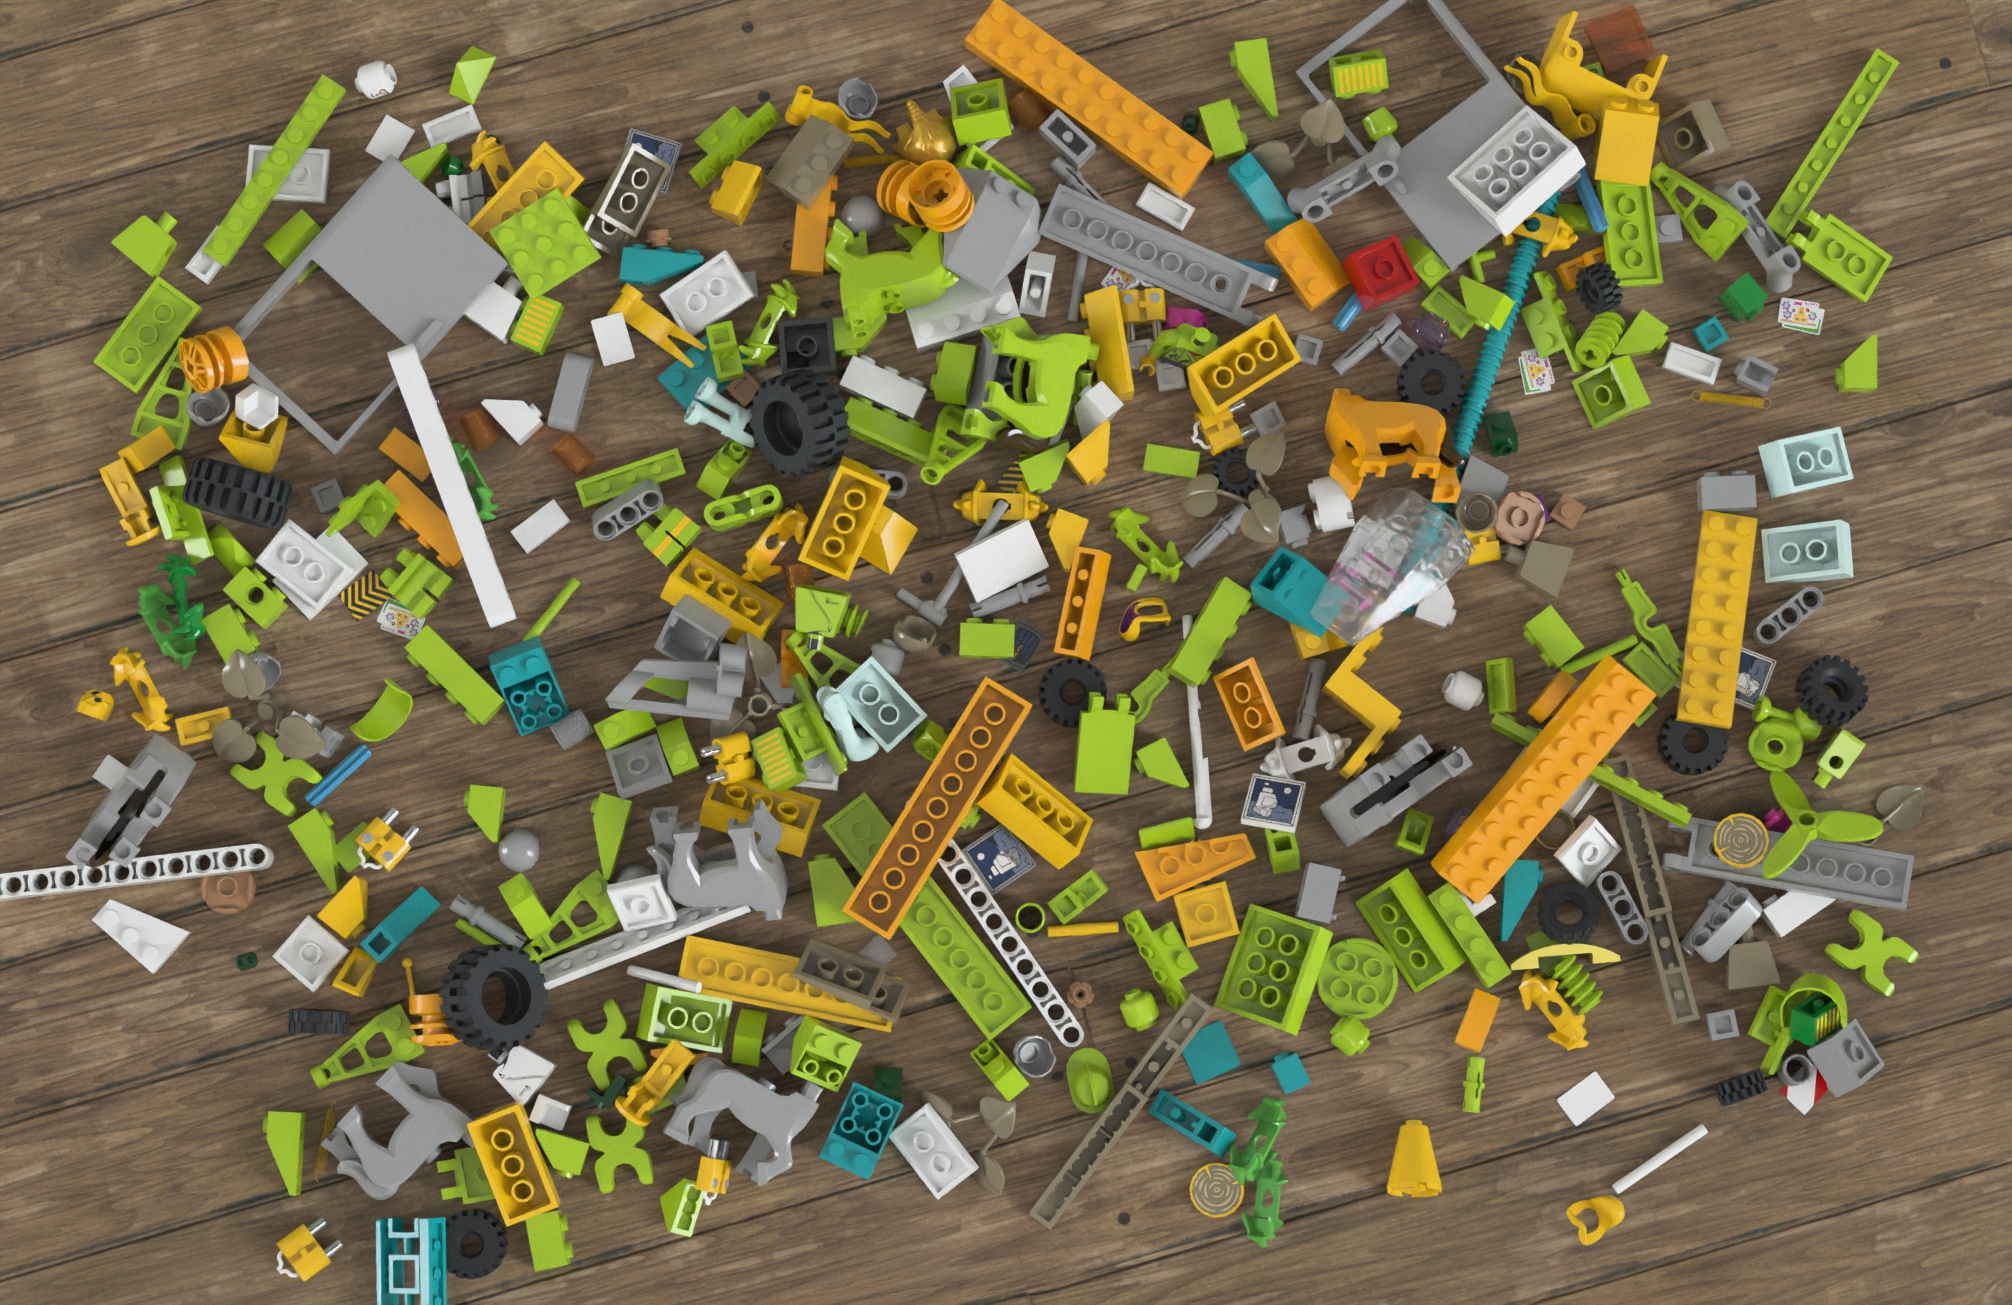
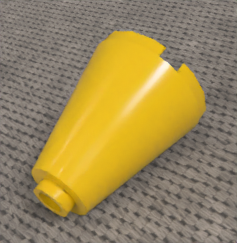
M1408 1120L1406 1125L1400 1126L1387 1183V1193L1390 1195L1403 1197L1404 1192L1411 1194V1197H1430L1439 1195V1192L1442 1193V1184L1427 1126L1422 1125L1420 1120Z

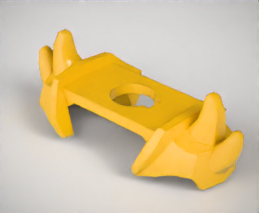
M483 130L478 135L476 142L471 145L472 162L469 166L473 171H477L481 163H483L498 192L506 182L498 179L496 174L497 166L500 165V167L507 170L508 180L515 174V171L507 157L505 146L498 145L495 142L496 138L493 136L487 138V131ZM488 197V198L486 199L487 203H488L493 197Z
M1533 212L1525 220L1530 218L1538 219L1541 223L1539 230L1529 232L1522 222L1511 232L1546 243L1547 245L1542 248V256L1545 258L1551 251L1569 249L1571 244L1578 240V236L1574 234L1573 228L1562 219L1560 214L1551 217ZM1511 233L1506 237L1502 234L1504 245H1510L1515 241Z
M979 479L974 490L963 493L961 499L953 503L954 508L961 510L964 518L976 523L978 526L984 525L985 521L981 519H988L993 511L994 501L1000 498L1005 499L1008 504H1011V510H1007L1000 520L1020 521L1027 518L1029 522H1032L1039 518L1040 513L1048 510V505L1042 502L1038 495L1027 490L1024 481H1020L1017 485L1016 492L1018 493L985 492L987 487L984 481Z
M797 502L795 504V509L787 507L784 508L783 513H775L773 521L754 546L745 553L747 562L742 564V568L746 573L741 575V579L746 581L756 580L761 583L766 578L781 573V566H771L773 559L791 536L794 535L799 544L805 541V528L809 518L805 515L800 503ZM778 533L776 546L768 549L766 547L767 538Z
M128 646L122 647L117 655L112 658L110 664L114 667L115 685L119 686L124 679L127 680L143 708V713L133 712L132 717L142 724L146 731L152 729L156 731L170 730L171 727L165 723L169 722L174 716L173 714H165L168 704L164 697H160L144 667L145 661L143 658H140L141 653H127ZM140 680L147 685L149 689L148 696L143 695L141 692Z
M1526 969L1522 977V984L1519 986L1525 1009L1529 1010L1532 1002L1537 1004L1556 1028V1033L1548 1035V1038L1554 1042L1563 1045L1567 1050L1586 1047L1589 1042L1583 1038L1587 1030L1582 1026L1585 1022V1015H1576L1557 992V981L1550 978L1543 979L1540 972L1532 976L1531 970ZM1549 1000L1561 1006V1015H1555L1550 1011Z

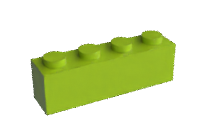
M1227 577L1220 579L1166 669V672L1192 688L1200 683L1204 685L1212 672L1209 670L1213 660L1217 662L1225 650L1222 647L1226 638L1231 639L1238 628V625L1235 624L1240 615L1244 616L1249 610L1252 603L1248 600L1252 593Z
M426 625L404 647L409 652L406 658L417 668L422 665L428 671L425 676L436 687L439 684L443 685L448 690L444 695L455 705L460 702L467 709L464 714L474 724L479 721L485 725L506 704L505 699L430 626Z
M1446 882L1426 896L1468 958L1467 962L1485 988H1490L1512 973L1453 884Z

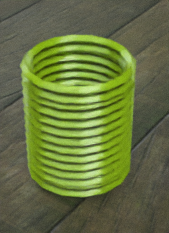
M1032 902L1025 903L1016 912V924L1023 932L1035 933L1044 925L1045 913L1038 904ZM1028 906L1037 908L1042 914L1041 924L1031 930L1023 928L1018 921L1019 912Z

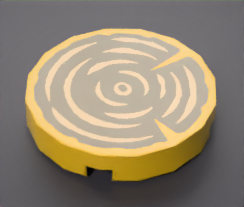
M1739 813L1730 815L1720 822L1715 830L1713 844L1715 852L1721 861L1735 868L1742 869L1752 867L1762 860L1767 852L1769 837L1767 829L1760 820L1752 815Z
M1219 1162L1209 1163L1199 1168L1192 1177L1189 1187L1190 1198L1194 1206L1204 1215L1214 1218L1226 1217L1235 1212L1242 1203L1244 1185H1240L1237 1182L1233 1170L1228 1168L1229 1165Z

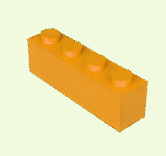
M838 175L833 176L809 211L797 203L791 272L793 275L824 277L825 270H830V265L826 261L825 249L833 233V228L829 227L830 217H835L836 201H831L832 191H837Z
M398 469L384 484L401 501L395 511L401 516L397 521L408 531L413 528L420 534L417 540L428 550L433 547L439 553L436 558L447 569L452 565L458 570L465 560L449 517Z
M1076 546L1054 648L1055 653L1065 657L1090 661L1112 555L1102 550Z

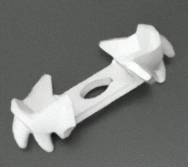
M1317 724L1314 729V739L1286 746L1280 737L1277 738L1275 749L1265 756L1260 769L1272 777L1289 780L1296 779L1295 775H1292L1295 772L1328 763L1325 769L1331 770L1345 757V749L1351 745L1352 739L1341 738L1339 734L1328 733L1321 725ZM1303 747L1315 749L1316 755H1314L1312 761L1305 763L1298 757L1299 750Z

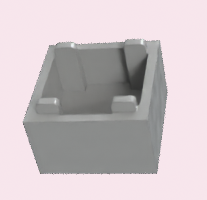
M685 594L672 609L654 648L674 660L713 661L720 647L719 643H722L732 622Z
M1310 862L1305 865L1294 918L1323 925L1330 924V920H1336V915H1332L1337 889L1339 882L1345 881V876H1341V869Z
M1856 1018L1847 1022L1846 1028L1841 1026L1817 1045L1807 1050L1810 1060L1816 1065L1826 1081L1828 1089L1836 1098L1860 1087L1885 1066Z

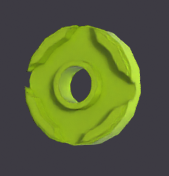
M1776 718L1764 720L1756 725L1750 734L1748 743L1749 752L1757 765L1766 770L1776 772L1784 771L1786 768L1796 765L1802 756L1804 746L1801 732L1796 726L1784 719ZM1772 740H1778L1783 744V748L1778 751L1773 750L1768 743Z

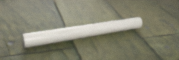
M1700 1124L1612 1185L1613 1189L1617 1194L1621 1193L1700 1139L1708 1131L1703 1124Z

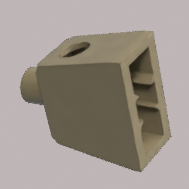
M1531 540L1525 543L1523 550L1510 545L1504 560L1517 565L1514 573L1516 580L1544 597L1553 599L1558 596L1574 549Z
M1750 926L1737 940L1738 944L1732 945L1725 953L1724 990L1781 983L1768 941L1754 942L1753 929Z

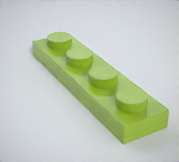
M675 448L577 481L575 484L583 508L586 509L613 500L644 480H654L660 484L687 474L679 450Z

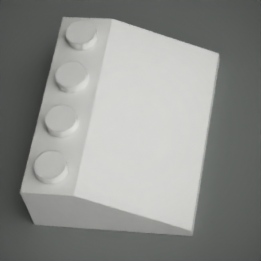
M1526 105L1455 169L1447 179L1492 226L1506 237L1583 168L1586 163L1576 145Z
M1008 276L990 293H986L960 277L956 284L948 287L946 293L938 300L922 306L905 309L918 353L944 346L945 341L954 343L983 334L980 331V327L994 325L1009 318L1021 317Z

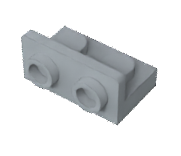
M794 1014L783 1024L786 1027L779 1035L774 1032L762 1042L765 1047L761 1051L771 1060L782 1075L790 1070L793 1038L805 1016L803 1014L800 1017Z

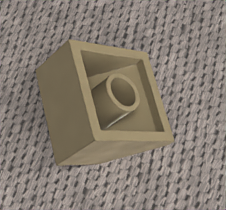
M1710 99L1693 102L1658 123L1656 136L1670 167L1677 172L1710 160L1731 148Z

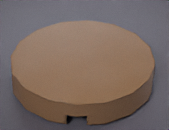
M1518 490L1508 492L1499 498L1496 503L1499 513L1493 525L1498 537L1506 543L1522 545L1536 539L1541 533L1545 522V513L1542 511L1540 500L1529 492Z
M227 860L229 867H233L237 863L236 861ZM251 871L204 876L200 886L205 903L215 912L227 915L236 914L246 909L253 901L256 892L255 877Z

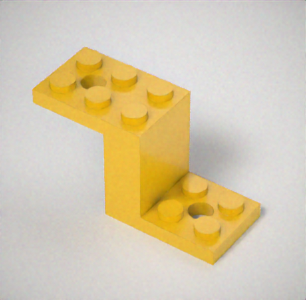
M1376 621L1321 689L1322 692L1372 730L1338 772L1346 779L1352 775L1356 778L1368 764L1364 760L1367 755L1373 756L1385 742L1381 739L1385 733L1390 735L1402 721L1398 718L1402 712L1355 675V672L1367 659L1363 656L1366 650L1372 652L1384 638L1380 635L1384 628Z

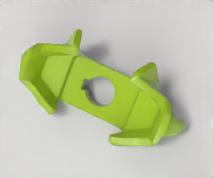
M786 279L783 280L784 288L779 284H771V288L776 294L767 296L766 306L753 332L744 341L747 346H739V350L748 356V358L741 360L745 365L766 366L765 361L780 348L779 345L769 344L768 340L783 311L787 310L792 318L796 317L797 300L801 297L795 293L794 287ZM771 316L770 324L763 329L765 320Z
M1128 506L1121 510L1110 512L1108 518L1115 519L1110 525V531L1117 530L1116 538H1120L1150 568V573L1159 572V581H1164L1170 575L1171 582L1175 583L1179 576L1180 567L1183 564V561L1178 557L1175 543L1169 541L1166 552H1163L1139 528V524L1150 520L1148 516L1136 513ZM1136 539L1144 542L1148 546L1149 552L1141 551Z

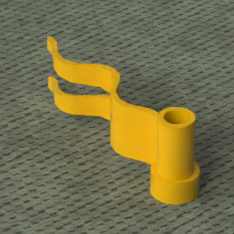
M1522 57L1516 59L1519 64L1531 71L1535 93L1532 90L1530 78L1526 73L1509 65L1503 67L1507 72L1515 74L1520 78L1523 83L1525 98L1530 104L1544 106L1550 110L1555 123L1561 129L1559 132L1568 140L1573 142L1579 137H1586L1595 131V121L1589 114L1584 113L1577 117L1573 113L1566 97L1561 94L1549 93L1544 89L1540 71L1536 65L1524 60Z
M805 85L798 87L793 102L787 107L784 115L788 123L794 126H801L810 115L832 123L851 136L854 142H865L878 153L883 154L884 149L870 135L849 132L872 129L889 139L891 133L887 132L880 124L871 120H851L837 104L812 98L813 90Z
M626 282L620 291L622 294L607 315L621 312L625 322L692 369L695 364L668 338V335L681 339L703 351L706 350L707 346L642 301L641 298L644 295Z

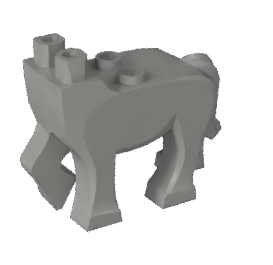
M758 799L751 817H747L748 822L738 823L737 818L729 819L727 831L733 842L714 846L706 851L693 844L698 838L701 821L693 822L694 827L684 828L683 823H676L679 806L653 808L650 822L654 832L655 845L649 846L646 850L656 861L657 874H660L668 895H671L676 902L692 907H733L743 904L751 906L756 911H764L765 920L767 921L782 919V909L787 896L788 879L782 860L775 848L781 841L783 827L770 814L762 799ZM754 831L759 834L756 838L754 837Z
M707 1057L699 1060L693 1067L686 1087L680 1093L671 1096L670 1099L676 1106V1109L662 1131L677 1141L696 1147L707 1154L711 1125L715 1117L723 1109L729 1108L738 1120L757 1132L750 1147L734 1170L748 1176L761 1187L771 1178L790 1169L792 1166L791 1139L806 1126L819 1106L816 1100L823 1088L816 1083L805 1080L799 1091L793 1088L787 1092L775 1091V1084L767 1079L760 1077L757 1081L737 1069L725 1066L716 1058ZM695 1116L694 1127L689 1136V1122ZM773 1148V1156L765 1160L767 1154Z
M398 1061L375 1083L394 1097L410 1113L394 1131L389 1145L385 1146L368 1135L363 1126L362 1112L358 1105H355L339 1121L334 1131L321 1143L323 1147L340 1161L337 1166L338 1174H346L353 1177L369 1196L376 1200H385L391 1197L397 1191L399 1185L411 1177L425 1161L430 1164L443 1151L439 1148L442 1143L447 1141L458 1142L463 1139L473 1148L475 1145L466 1124L476 1119V1117L456 1102L441 1096L438 1088L437 1074L434 1070ZM410 1084H417L420 1087V1093L411 1087ZM347 1136L349 1137V1139H350L352 1145H350V1143H349V1141H348V1139H347Z

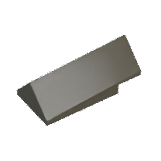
M632 142L629 143L583 224V228L596 249L615 259H619L629 237H637L671 168V165Z
M810 939L793 974V977L895 1024L898 1021L911 985L910 983L885 975L887 966L814 939Z

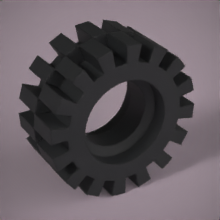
M1605 262L1594 263L1579 270V273L1576 274L1578 280L1575 283L1579 286L1576 290L1578 294L1581 293V302L1585 301V307L1587 309L1590 308V312H1596L1597 315L1621 304L1620 300L1623 299V295L1619 293L1623 291L1622 286L1618 285L1620 280L1615 278L1616 272L1614 270L1610 271L1611 266L1605 265Z
M1234 447V449L1230 450L1229 448L1218 456L1212 470L1213 475L1219 480L1217 489L1241 497L1249 495L1256 489L1259 484L1256 478L1257 470H1251L1247 466V449L1243 448L1242 450L1239 447ZM1232 463L1244 465L1247 469L1246 479L1240 483L1230 481L1226 475L1229 465Z
M1760 1069L1739 1074L1713 1086L1721 1107L1738 1103L1768 1090Z

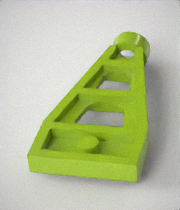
M1660 162L1651 170L1650 180L1659 187L1675 213L1679 214L1680 220L1696 244L1715 262L1721 259L1750 222L1730 203L1674 169L1668 168L1663 162ZM1679 187H1684L1695 196L1694 201L1689 207H1685L1677 197L1676 191ZM1700 204L1708 206L1717 214V219L1708 229L1703 228L1695 217V210Z
M179 338L176 348L138 408L130 433L131 436L140 438L162 425L175 444V449L184 451L192 426V419L188 416L186 404L189 395L194 392V389L186 377L184 387L180 391L167 387L166 383L172 370L176 368L183 370L180 363L179 348L184 338ZM165 394L174 395L179 399V414L175 419L159 416L155 412L157 403Z
M952 403L945 405L936 420L927 462L920 472L923 481L929 485H937L946 473L981 450L988 441L980 437L960 434L965 409ZM947 429L969 441L964 445L946 436ZM941 446L955 455L950 458L939 452L938 449ZM930 469L934 470L937 475L932 474Z
M796 629L784 641L785 644L794 650L818 689L826 685L831 686L830 676L836 670L841 669L853 674L861 666L825 645L822 646V650L807 648V633L797 631ZM804 639V645L802 647H797V645ZM816 652H822L833 661V665L824 674H820L811 664L810 659ZM851 715V717H852V724H853V727H854L858 722H857L856 719Z
M598 869L573 888L550 918L554 927L560 921H565L571 928L572 935L560 943H555L549 936L550 931L554 928L552 927L535 937L531 943H528L521 949L530 954L531 958L529 960H536L539 963L546 957L611 929L620 921L607 893V885L610 884L604 879ZM585 900L596 911L597 920L585 927H578L571 920V912L580 901ZM535 946H539L541 948L542 953L540 955L535 950Z
M402 1004L373 1018L323 1064L310 1070L319 1089L332 1082L388 1069L398 1061L407 1063L426 1053L423 1045L411 1043V1036H417L415 1029H410L412 1023ZM382 1032L389 1041L392 1052L388 1056L375 1059L369 1056L366 1050V1043L376 1033ZM353 1049H358L364 1059V1064L357 1068L346 1070L341 1062L342 1057ZM324 1069H328L330 1071V1078H328Z

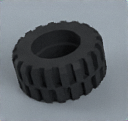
M797 369L769 378L759 386L752 399L754 403L750 406V413L752 414L750 427H753L754 434L752 436L754 442H757L759 445L758 450L760 454L767 458L766 462L770 466L776 467V471L789 477H803L832 467L842 458L844 450L848 446L849 440L847 436L850 434V426L847 425L849 416L848 411L845 412L843 406L845 404L844 400L838 396L837 388L833 384L828 383L829 379L819 375L816 371ZM797 415H798L799 420H800V422H801L802 430H801V428H800V426H799L798 419H797Z
M197 457L192 461L182 497L184 503L203 511L246 524L279 530L284 524L293 489L291 484L276 477L235 464Z
M493 944L472 947L470 950L460 953L457 957L458 960H452L448 966L450 972L443 975L442 983H444V988L440 989L439 997L443 998V1005H440L441 1013L446 1015L444 1022L448 1028L454 1029L452 1034L457 1040H463L464 1045L470 1048L476 1047L477 1050H497L518 1047L524 1044L525 1040L531 1039L535 1035L536 1031L534 1028H540L544 1020L541 1016L547 1011L548 1004H545V997H548V989L544 988V982H546L544 974H540L538 971L540 966L536 960H529L531 958L529 953L525 950H519L514 945ZM491 972L499 977L506 991V1006L502 1016L496 1022L487 1015L481 997L483 984Z

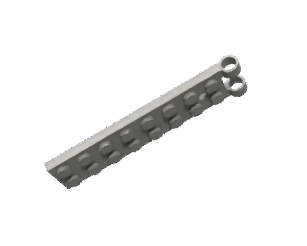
M1059 183L1038 231V234L1249 327L1260 323L1262 319L1261 315L1241 307L1250 284L1253 283L1274 292L1279 280L1267 273L1258 271ZM1218 279L1226 281L1224 289H1219L1216 286Z
M1691 817L1683 829L1668 821V830L1692 834L1688 857L1664 853L1661 862V869L1686 872L1901 911L1906 910L1914 856L1814 839L1807 844L1799 857L1784 872L1776 877L1766 879L1763 876L1764 861L1770 850L1785 833L1767 830L1769 844L1762 860L1752 867L1740 869L1724 863L1718 855L1712 853L1711 849L1714 846L1715 830L1720 822Z

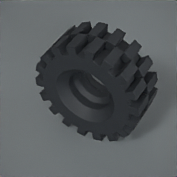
M1425 349L1421 353L1413 354L1404 363L1397 378V395H1400V402L1429 406L1438 410L1443 417L1447 413H1451L1460 403L1465 393L1466 379L1463 376L1465 372L1463 368L1459 367L1458 364L1460 362L1456 358L1453 360L1448 352H1445V354L1440 353L1439 349H1434V351ZM1427 374L1437 375L1442 382L1441 390L1435 394L1426 393L1421 387L1422 378Z
M1830 655L1815 659L1797 677L1796 682L1798 684L1795 686V692L1799 693L1795 697L1797 703H1803L1800 709L1803 712L1807 710L1810 713L1809 719L1817 718V724L1821 726L1827 722L1829 728H1833L1836 725L1841 727L1848 723L1864 709L1869 697L1865 695L1869 691L1868 685L1862 684L1866 680L1864 675L1859 676L1857 674L1859 668L1857 666L1851 668L1849 666L1851 661L1845 659L1841 662V656L1837 655L1832 659ZM1823 685L1834 690L1837 700L1826 694Z
M1078 658L1060 660L1057 664L1054 663L1050 666V669L1045 672L1040 682L1039 698L1041 707L1047 717L1049 716L1056 724L1059 723L1064 727L1077 728L1079 727L1080 710L1088 711L1089 692H1100L1101 696H1104V708L1107 698L1105 679L1098 671V668L1092 666L1086 660L1082 661L1078 660ZM1070 682L1078 683L1083 688V698L1077 703H1069L1063 698L1062 690Z
M1676 712L1665 719L1664 724L1659 729L1660 735L1657 736V742H1659L1658 752L1662 753L1663 762L1668 763L1671 770H1677L1682 775L1696 776L1713 770L1725 758L1723 756L1729 748L1727 746L1729 735H1726L1725 728L1677 721ZM1691 730L1701 733L1704 739L1702 748L1695 752L1689 751L1683 744L1684 735Z
M480 1209L464 1210L449 1217L446 1220V1270L449 1273L456 1274V1277L467 1279L481 1278L494 1272L501 1265L503 1258H505L507 1253L506 1247L508 1246V1240H506L505 1236L507 1233L502 1228L501 1221L494 1218L493 1214ZM469 1233L477 1234L482 1240V1249L476 1255L466 1254L461 1247L463 1237Z

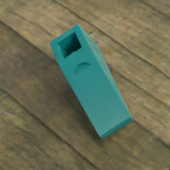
M630 244V248L623 247L619 279L622 284L627 282L630 285L651 286L698 269L705 264L704 256L699 255L700 252L695 250H684L683 253H675L673 249L668 247H657L656 251L647 250L645 245Z
M421 886L383 920L360 945L378 963L385 964L434 914L441 904Z

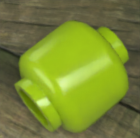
M1136 988L1124 994L1125 999L1120 1003V1010L1128 1027L1142 1031L1157 1023L1156 1019L1160 1011L1151 992L1140 991L1139 988Z
M1353 1015L1347 1018L1342 1016L1329 1031L1332 1034L1331 1043L1347 1056H1352L1356 1052L1361 1055L1371 1043L1367 1039L1370 1035V1029Z

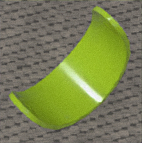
M386 677L384 680L388 685L377 703L359 722L349 727L355 735L363 740L373 742L389 737L404 724L411 713L413 705L412 696L389 677Z
M1812 973L1801 976L1792 983L1781 1003L1780 1024L1782 1028H1786L1788 998L1804 990L1820 991L1831 997L1838 1006L1842 1028L1847 1027L1845 996L1835 981L1826 975Z

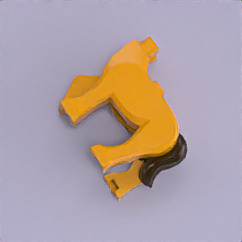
M1334 389L1324 429L1329 446L1335 454L1331 462L1329 474L1342 486L1349 500L1355 498L1361 487L1363 477H1366L1365 472L1375 473L1376 477H1384L1387 466L1406 462L1414 467L1411 478H1419V474H1427L1429 478L1435 480L1431 502H1457L1461 486L1457 477L1456 467L1465 465V462L1455 449L1454 431L1445 422V418L1438 410L1413 403L1369 401L1359 395H1351L1350 389Z

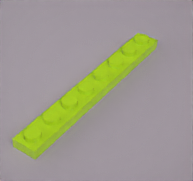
M1877 48L1766 218L1765 221L1773 233L1783 241L1791 232L1802 212L1900 63Z
M322 74L202 250L206 255L225 267L229 265L346 93L345 88Z
M1496 713L1489 728L1528 747L1540 733L1539 730L1527 725L1525 728L1517 724V720L1509 714L1502 713L1500 715ZM1600 763L1599 766L1597 765L1586 777L1683 829L1692 816L1691 813L1687 812L1688 808L1678 802L1671 804L1663 799L1664 796L1653 789L1646 791L1640 788L1636 780L1627 776L1621 778L1615 775L1614 770L1605 764Z

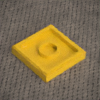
M1226 881L1173 895L1187 948L1240 934Z

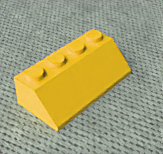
M1113 285L1085 294L1084 303H1079L1081 318L1087 319L1088 329H1084V336L1091 337L1090 343L1100 345L1097 361H1089L1090 370L1096 372L1097 382H1092L1093 387L1103 381L1120 401L1133 400L1134 385L1117 285Z
M1272 314L1187 367L1191 395L1204 417L1217 414L1302 360L1277 315Z
M842 456L801 548L798 560L848 581L891 485L868 466Z
M694 547L671 573L660 596L671 605L676 606L683 596L687 594L732 622L725 638L735 644L745 633H751L763 640L785 605L782 601L751 582L741 579L740 575Z
M1012 753L986 783L977 801L980 807L1058 870L1079 855L1093 822L1091 817Z
M752 777L728 785H723L720 781L710 785L699 817L702 826L728 834L729 819L737 818L738 823L748 822L747 817H751L758 799H762L766 804L767 810L783 827L781 841L775 849L802 858L821 803L820 799L789 789L783 792L772 791L765 786L763 781ZM754 831V837L756 838L759 834Z
M521 1099L496 1108L466 1124L506 1227L559 1207V1195Z

